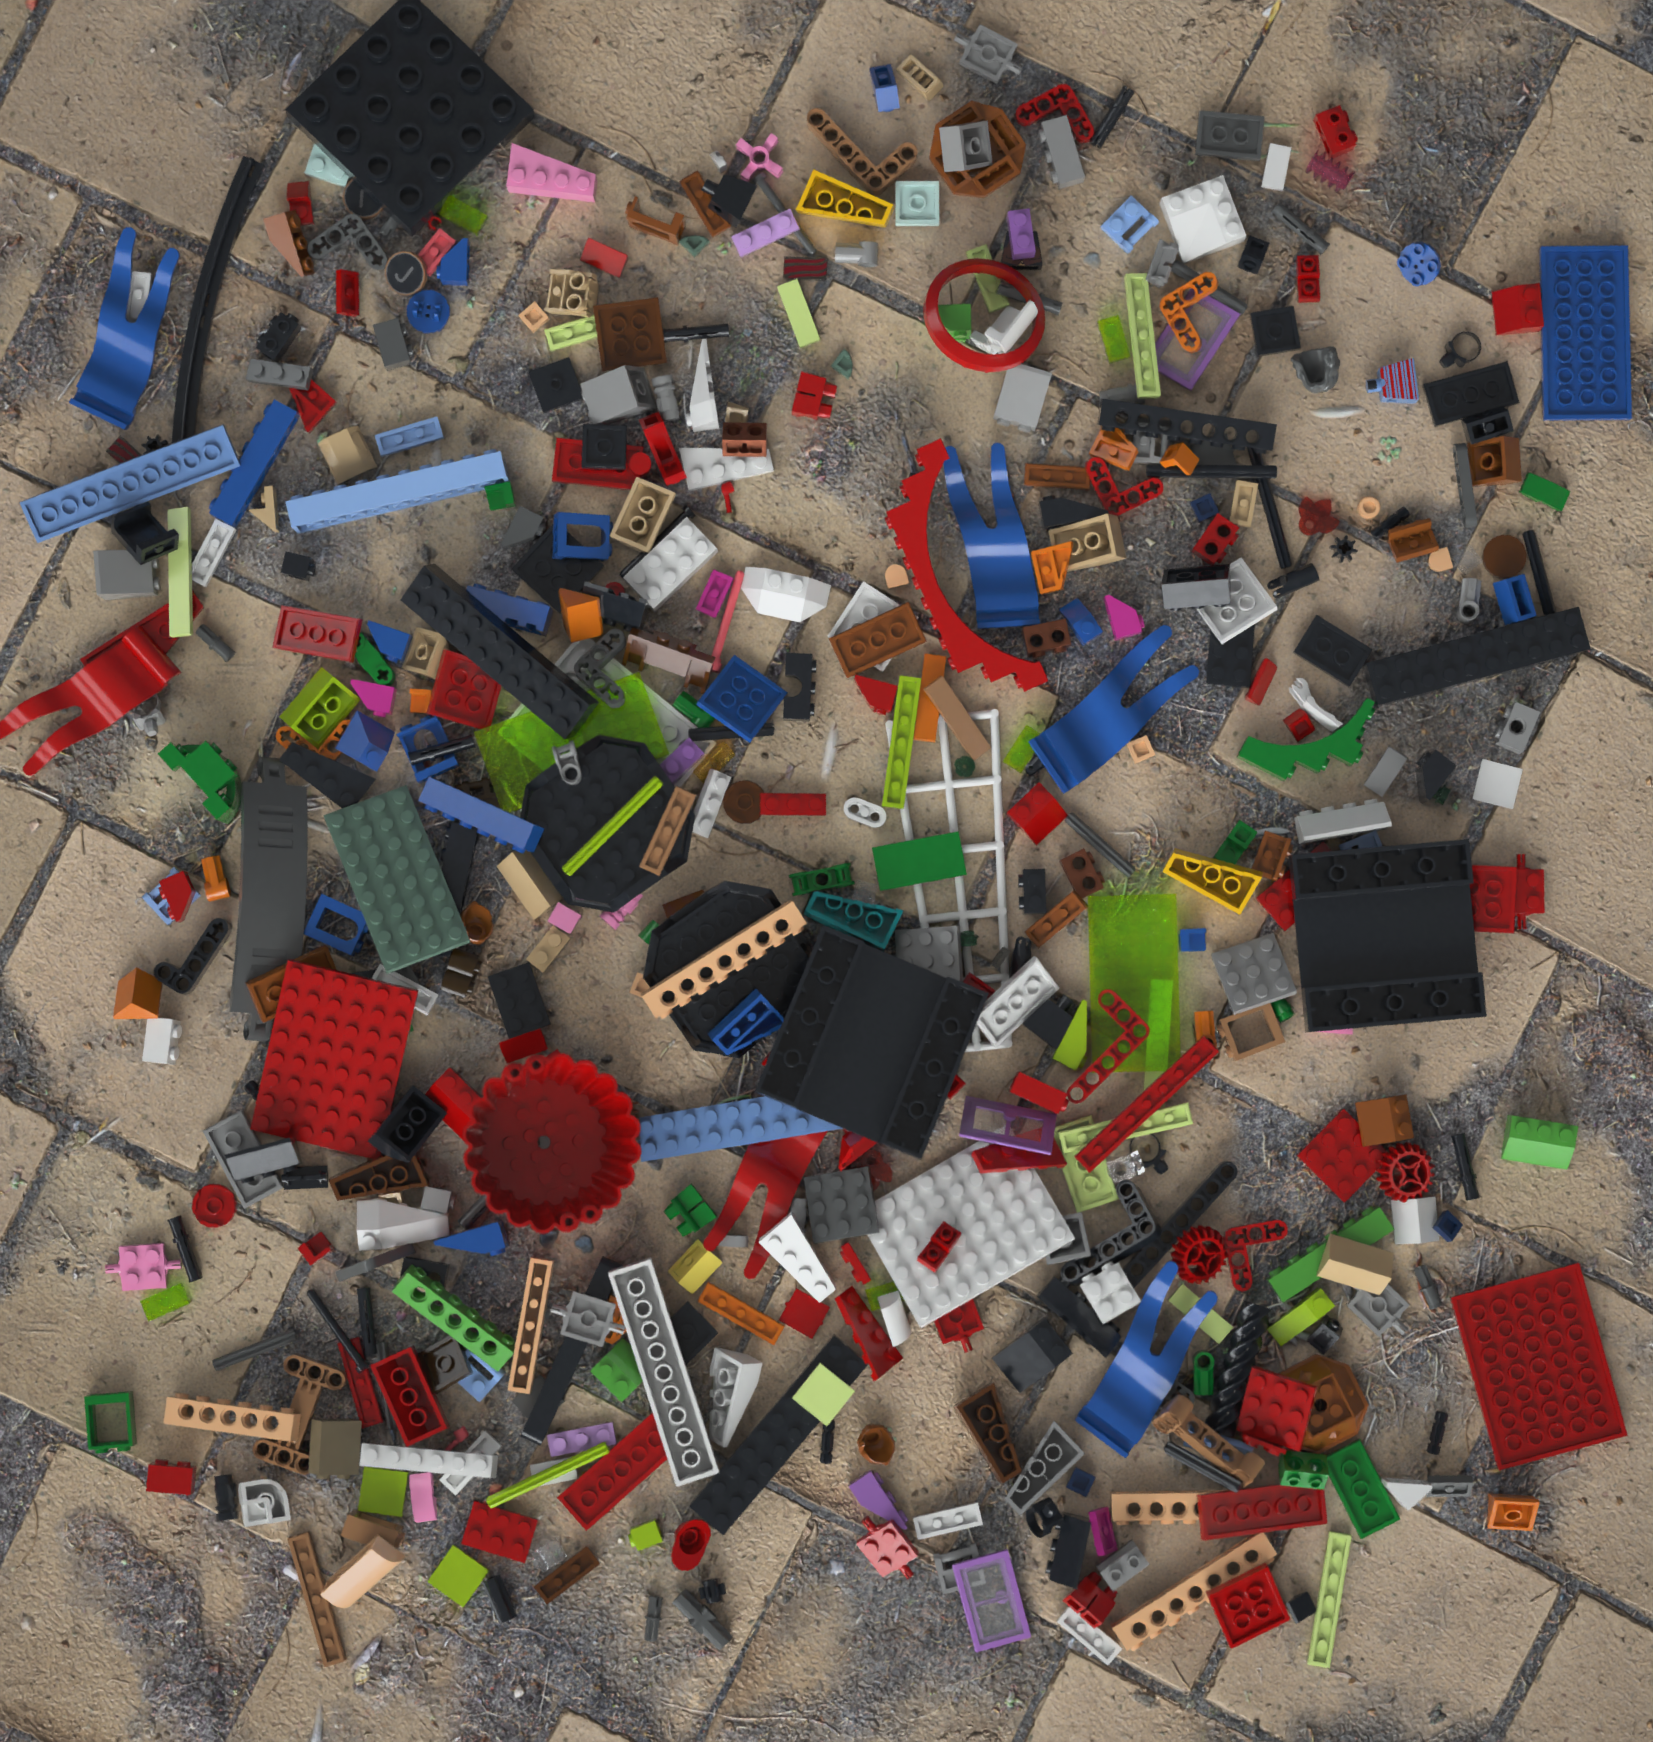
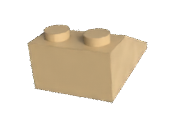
M1104 514L1049 530L1051 546L1069 541L1073 542L1067 572L1127 559L1118 516Z

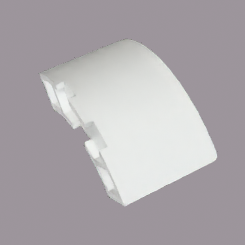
M1031 300L1027 302L1021 311L1007 306L984 334L974 330L970 338L978 348L989 354H996L997 352L998 354L1008 353L1037 316V307Z

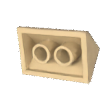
M636 477L610 537L633 550L649 553L676 493Z
M515 850L497 865L499 871L534 920L557 905L558 902L560 903L564 900L531 852L525 850L523 854Z
M1330 1233L1317 1276L1380 1295L1392 1279L1393 1252Z

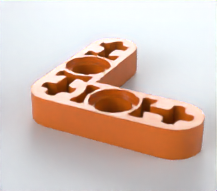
M1211 272L1200 274L1164 296L1160 301V309L1179 343L1188 353L1197 352L1202 346V341L1185 309L1217 290L1219 282L1217 277ZM1206 278H1208L1209 280L1213 279V281L1211 282L1212 286L1209 288L1206 285L1201 287L1205 284L1204 280ZM1198 283L1199 287H1201L1200 289L1203 291L1202 293H1199V290L1195 287V284ZM1186 289H1193L1195 291V296L1191 300H1186L1183 297ZM1177 295H1179V298L1184 303L1182 305L1179 302L1173 305L1174 309L1171 311L1170 309H1165L1168 301H1171V303L1178 301ZM1180 318L1185 319L1187 322L1186 327L1182 330L1175 328V322ZM1187 332L1193 340L1196 339L1194 347L1186 346L1188 340L1184 334Z
M346 719L340 722L319 749L289 726L280 727L276 732V739L279 744L287 749L291 742L288 740L283 742L281 734L283 731L286 733L290 731L292 739L296 741L297 737L300 738L296 744H307L309 750L316 751L320 755L337 761L342 752L331 753L328 745L331 741L340 740L338 737H335L338 733L342 736L345 731L343 727L345 725L348 726L351 720Z

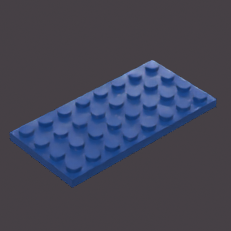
M1628 245L1541 246L1539 248V268L1544 327L1541 329L1543 421L1631 420Z

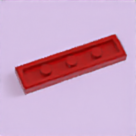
M360 1336L349 1339L365 1361L366 1357L365 1355L363 1356L364 1351ZM341 1342L337 1343L359 1420L362 1421V1429L383 1423L384 1419L369 1368L358 1374L355 1369L357 1365Z

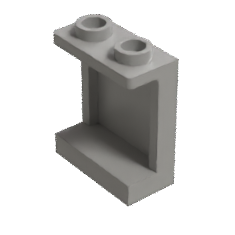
M1130 1540L1097 1564L1096 1567L1114 1591L1150 1564L1133 1540Z

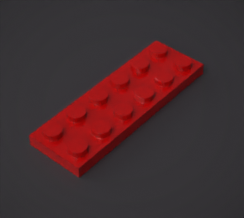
M653 1412L610 1449L608 1454L600 1458L557 1497L586 1531L667 1460Z
M1273 1484L1243 1488L1237 1493L1228 1490L1197 1494L1201 1540L1204 1541L1328 1524L1325 1491L1321 1489Z

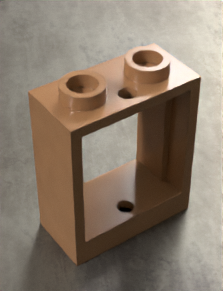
M1271 1003L1236 1015H1229L1219 1019V1025H1216L1219 1036L1221 1038L1224 1037L1227 1045L1224 1046L1228 1058H1233V1061L1243 1059L1285 1042ZM1261 1010L1273 1041L1239 1053L1227 1023Z
M354 1509L347 1515L341 1536L367 1545L373 1538L379 1535L393 1547L399 1549L403 1544L406 1533L402 1532L404 1528L402 1525Z

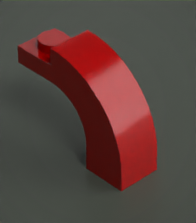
M656 412L639 419L666 486L677 484L682 479L687 478L660 413Z

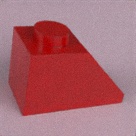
M855 674L854 682L868 706L874 709L873 712L880 715H886V712L891 713L898 686Z

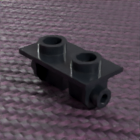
M328 1165L297 1167V1170L284 1172L283 1169L282 1183H284V1190L329 1188Z

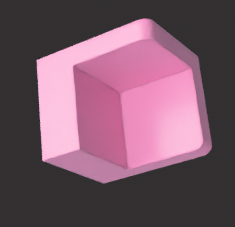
M558 902L548 922L571 934L579 919L581 920L582 915Z

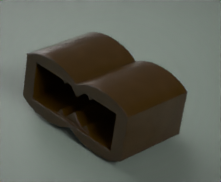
M454 948L440 990L466 998L468 994L472 995L475 987V982H472L474 974H479L483 963L479 961L480 956Z

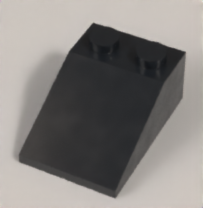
M1042 1317L992 1357V1359L1017 1391L1021 1393L1073 1353L1045 1317Z

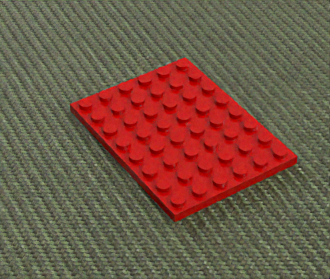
M288 959L250 1130L284 1138H296V1141L370 1159L381 1156L382 1153L370 1144L368 1140L392 1110L419 990Z
M1578 1262L1450 1297L1497 1470L1500 1471L1628 1436L1581 1267Z

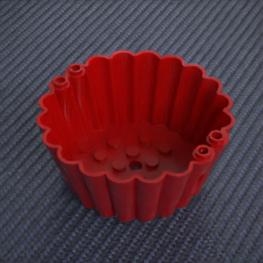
M564 1053L556 1054L550 1060L541 1054H534L526 1060L524 1065L515 1062L508 1064L504 1067L501 1078L494 1077L486 1081L482 1090L483 1097L477 1098L470 1105L469 1115L472 1121L464 1127L462 1132L463 1140L469 1146L463 1155V1162L468 1170L474 1172L471 1181L473 1189L481 1195H487L486 1203L492 1212L496 1214L506 1213L509 1223L513 1226L525 1227L530 1224L534 1231L543 1234L552 1231L554 1227L562 1232L574 1231L579 1226L580 1221L585 1224L595 1223L601 1218L603 1208L611 1209L619 1204L622 1197L621 1189L629 1187L634 1181L635 1172L632 1165L637 1163L641 1157V1147L635 1140L640 1133V1123L635 1116L630 1115L632 1110L631 1098L623 1092H617L618 1084L612 1075L608 1073L598 1074L597 1067L591 1061L579 1060L575 1063L573 1058ZM541 1136H547L550 1139V1144L546 1149L538 1146V1139Z

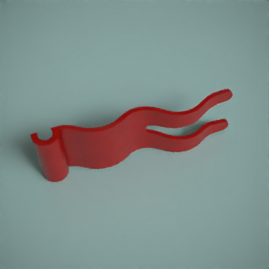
M138 625L123 637L121 643L97 657L73 677L58 686L27 699L14 708L0 721V740L25 724L44 715L73 706L81 708L82 714L55 731L23 766V772L26 775L33 776L62 750L103 731L133 708L163 690L168 685V682L174 676H178L181 671L142 626Z
M828 1131L749 1144L726 1203L716 1223L703 1242L704 1248L707 1251L715 1250L743 1212L756 1187L759 1184H765L768 1188L765 1207L753 1250L744 1269V1276L747 1279H754L770 1255L759 1243V1239L787 1216L800 1181Z

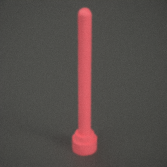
M743 571L736 572L711 655L715 657L712 672L720 673L722 668L720 656L743 582Z

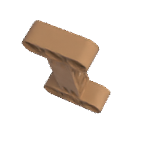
M295 1353L285 1359L283 1366L288 1374L300 1378L290 1408L294 1409V1413L301 1414L298 1440L277 1441L261 1438L255 1442L253 1454L260 1460L306 1475L309 1474V1469L301 1466L302 1458L309 1459L310 1452L302 1450L301 1447L322 1389L326 1387L338 1390L346 1385L348 1379L346 1372L341 1368ZM292 1358L299 1360L300 1368L298 1370L290 1367V1360ZM312 1366H318L321 1369L320 1377L312 1376ZM334 1373H338L342 1377L340 1385H335L332 1382L331 1377ZM261 1443L268 1444L270 1448L268 1454L261 1453L259 1449ZM282 1450L290 1453L291 1457L288 1462L280 1458Z
M1177 1395L1162 1407L1152 1421L1153 1426L1164 1434H1169L1173 1431L1216 1467L1241 1480V1489L1252 1483L1265 1465L1260 1456L1253 1452L1242 1454L1191 1413L1194 1405L1186 1397ZM1187 1424L1192 1425L1194 1434L1187 1430ZM1205 1438H1207V1439H1209V1440L1211 1441V1443H1212V1447H1211V1448H1209V1447H1207V1446L1205 1445V1442H1204V1439H1205ZM1223 1452L1229 1456V1462L1223 1459Z

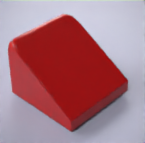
M1302 709L1296 710L1283 719L1284 724L1297 742L1316 730L1307 713Z

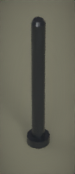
M687 505L681 508L683 512L656 537L651 550L686 517L693 519L696 516ZM640 552L619 575L623 578L648 553Z
M308 1290L307 1296L357 1365L355 1369L358 1374L365 1371L371 1365L369 1360L364 1361L315 1290Z

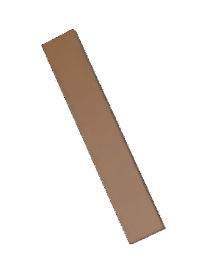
M310 1531L290 1536L287 1540L323 1665L328 1667L344 1662L347 1659L331 1603L320 1595L325 1583Z

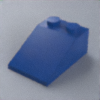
M502 1220L434 1241L436 1246L482 1254L490 1252L491 1256L506 1252L505 1248L510 1246Z

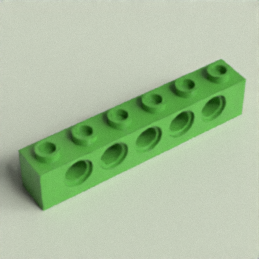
M411 1264L395 1283L392 1290L395 1295L497 1372L514 1354L516 1343L510 1335L503 1334L494 1323L483 1319L477 1310L466 1306L457 1295L446 1291L440 1282L429 1278L423 1269ZM416 1287H422L426 1292H419ZM434 1301H441L443 1305L438 1306L434 1303ZM451 1314H458L461 1319H455ZM474 1327L479 1332H472L469 1328ZM486 1341H493L496 1345L491 1346Z

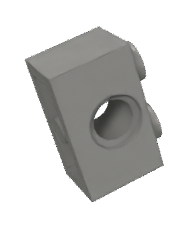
M1514 702L1511 706L1508 705L1503 714V717L1506 718L1503 726L1499 725L1494 737L1497 738L1495 744L1517 754L1523 753L1540 712L1518 702ZM1512 722H1517L1520 725L1519 733L1511 730L1510 725Z

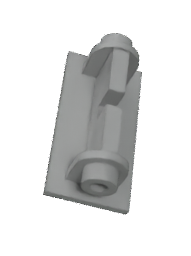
M1159 239L1145 280L1158 288L1168 283L1172 269L1168 264H1174L1179 251L1178 244L1173 242L1168 244Z

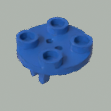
M1414 242L1406 246L1397 260V266L1400 268L1403 277L1413 286L1426 285L1434 281L1441 267L1437 251L1430 244L1424 242Z
M423 290L416 293L407 305V318L411 326L422 333L442 331L450 317V307L446 298L433 290Z

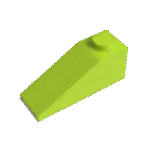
M1081 1000L1071 1024L1051 1058L1074 1071L1078 1067L1082 1069L1088 1058L1085 1056L1087 1045V1001Z
M1317 1287L1270 1325L1267 1330L1276 1342L1282 1346L1319 1320L1335 1305L1324 1291Z

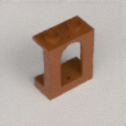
M635 196L633 202L629 201L625 211L629 227L678 246L686 227L684 215L676 212L671 225L639 213L640 204L638 197Z

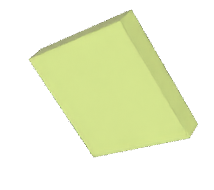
M819 1363L792 1399L828 1426L855 1390L823 1364Z

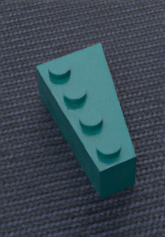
M814 891L804 915L884 952L904 910L887 908L882 905H873L859 900H850Z

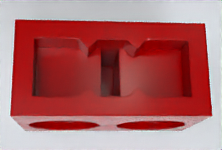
M1217 513L1191 552L1209 565H1214L1215 562L1220 564L1227 554L1224 551L1228 544L1232 546L1239 537L1236 533L1239 527ZM1225 527L1229 535L1221 537L1218 534V528ZM1213 545L1216 548V554H1207L1205 546Z

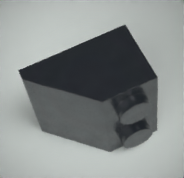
M1437 750L1427 751L1416 762L1419 765L1415 770L1419 802L1424 804L1430 801L1457 766Z

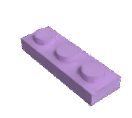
M788 209L731 237L740 257H743L800 230L792 210Z
M613 1422L547 1434L551 1457L585 1451L602 1442H606L608 1446L617 1444Z

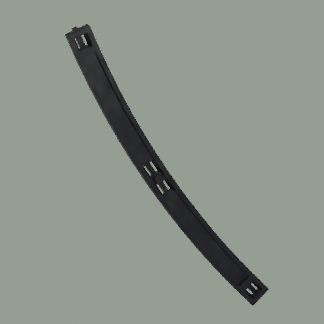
M243 156L213 231L197 284L180 364L172 443L196 435L204 363L221 286L244 215L265 167L262 163L255 161L251 157ZM252 166H254L255 168L252 172L251 177H248ZM210 295L208 306L206 307L207 296ZM205 316L203 328H201L202 317Z

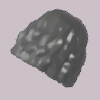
M1328 346L1326 348L1303 351L1301 354H1294L1290 359L1293 363V368L1296 370L1297 378L1302 381L1308 391L1312 393L1327 392L1336 385L1339 377L1340 360L1335 347Z

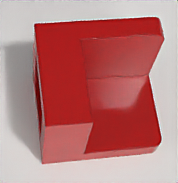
M319 1232L297 1249L311 1266L335 1248L324 1233Z

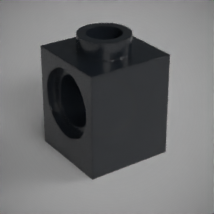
M285 551L280 573L287 577L309 581L310 576L313 577L316 571L314 560L308 556Z

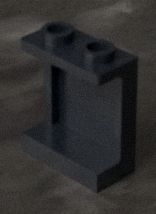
M149 502L136 505L134 508L112 517L111 533L140 565L178 549V532L175 529L167 531L151 513V504Z

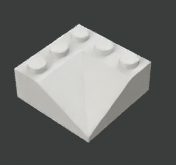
M1223 175L1161 198L1159 205L1173 241L1178 244V254L1183 264L1244 242L1246 233Z

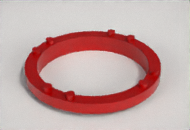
M966 259L949 265L935 277L924 301V321L935 345L954 362L964 368L985 373L1000 372L1022 364L1036 350L1045 329L1044 306L1034 286L1014 268L990 259ZM969 273L990 274L1007 281L1022 294L1026 302L1031 300L1037 307L1038 314L1032 321V331L1029 339L1019 348L1003 354H984L963 346L948 333L941 321L938 310V297L941 289L952 279Z

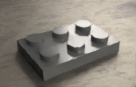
M1199 110L1195 155L1260 161L1265 116Z

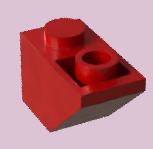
M181 871L160 880L161 887L158 888L163 900L167 899L170 906L167 908L170 918L172 920L175 919L179 923L185 920L196 893L186 871Z

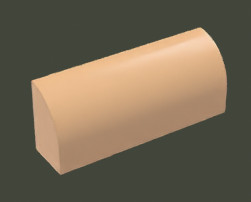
M377 1535L327 1580L320 1595L337 1607H350L405 1558V1555Z

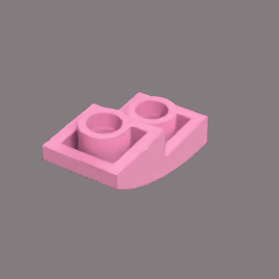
M427 1472L409 1475L414 1521L418 1523L437 1520V1498L434 1496L433 1474Z

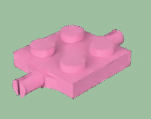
M165 1243L119 1246L120 1259L118 1264L105 1265L106 1274L119 1273L122 1291L167 1288L169 1269H182L181 1259L168 1261L165 1254Z

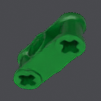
M360 633L358 640H360L361 645L356 649V660L378 684L391 686L395 681L394 671L385 662L384 657L374 645ZM381 672L388 673L386 681L381 679Z
M851 863L788 875L792 880L794 890L792 896H801L814 891L855 885L850 872ZM818 874L827 876L828 882L826 885L821 886L816 883V876Z

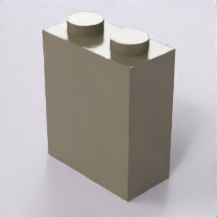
M352 1418L311 1419L308 1473L317 1475V1479H330V1475H337V1478L349 1479L350 1475H359L362 1421Z

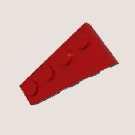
M1042 1128L1015 1137L1040 1142ZM1053 1138L1051 1155L999 1144H991L976 1149L971 1153L980 1173L1007 1172L1013 1169L1023 1171L1028 1168L1047 1169L1048 1167L1056 1166L1057 1168H1064L1067 1165L1055 1138Z
M850 1286L838 1295L835 1301L846 1324L851 1326L853 1330L852 1337L856 1344L859 1343L864 1353L862 1358L865 1365L869 1364L873 1372L870 1375L873 1381H876L901 1361L903 1357L897 1348L893 1347L890 1338L853 1286Z

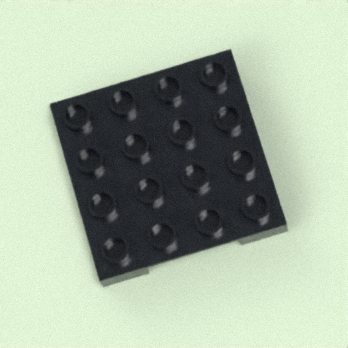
M398 0L285 109L288 119L411 237L443 207L442 200L499 144L505 147L535 118L534 109L420 0Z
M1469 839L1293 854L1288 856L1305 1033L1487 1017L1483 973L1478 972L1470 893V884L1474 882Z
M823 925L754 1092L921 1160L989 993L951 977H944L868 946L859 939Z

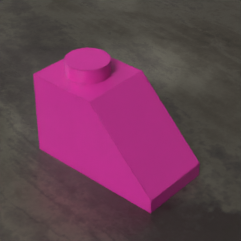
M1110 595L1104 596L1103 600L1115 641L1140 634L1142 632L1141 628L1144 627L1141 614L1137 615V611Z
M351 679L350 684L367 709L373 712V716L386 718V714L392 715L397 693L395 687Z

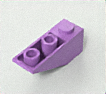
M870 1469L848 1484L861 1506L888 1521L893 1519L900 1528L907 1529L906 1522L909 1521L902 1509L897 1511L894 1506L896 1500L890 1491H884L881 1486L884 1484V1481L878 1472L873 1474Z

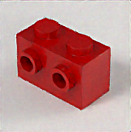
M1338 105L1315 115L1313 122L1329 160L1355 149L1358 139L1355 131L1350 130L1348 125L1349 117L1346 110L1342 111L1341 106Z
M155 1459V1462L148 1464L146 1491L191 1495L195 1491L197 1466L191 1465L190 1461H177V1464H169L167 1459Z

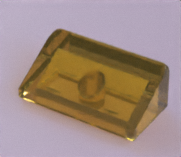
M722 741L693 770V774L704 784L709 769L720 771L735 756L734 751Z

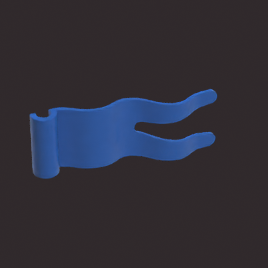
M131 227L125 228L118 240L109 284L100 310L95 346L76 386L78 388L76 395L69 401V404L124 430H127L133 422L136 414V405L147 386L152 372L157 336L166 310L173 273L180 258V253L177 249L169 248L158 266L148 298L137 320L134 323L129 322L126 315L131 290L133 248L137 236L136 231Z
M994 443L991 447L992 497L997 526L993 529L986 526L970 496L956 449L953 446L945 447L950 459L943 463L946 486L967 553L976 602L977 629L1040 624L1039 601L1025 531L1009 486L1005 447L1001 443Z
M1163 625L1145 637L1074 709L1037 737L1028 741L1063 794L1077 786L1110 760L1141 730L1167 700L1198 677L1199 669L1195 665H1190L1156 686L1129 708H1124L1121 705V698L1138 672L1156 650L1172 635V630L1169 626Z
M1174 1261L1166 1262L1149 1285L1137 1308L1123 1345L1102 1378L1095 1393L1081 1408L1075 1418L1077 1423L1125 1459L1135 1444L1137 1445L1143 1437L1179 1373L1195 1332L1218 1300L1217 1294L1214 1291H1207L1178 1323L1159 1355L1153 1354L1150 1347L1159 1312L1168 1289L1178 1271V1265Z

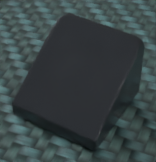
M1308 1592L1295 1595L1286 1603L1296 1624L1317 1611Z

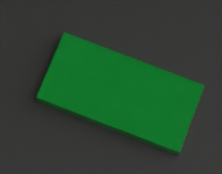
M959 831L872 847L880 891L967 875Z
M1357 1439L1326 1455L1329 1478L1360 1539L1401 1520L1384 1485L1381 1483L1382 1481L1361 1439Z

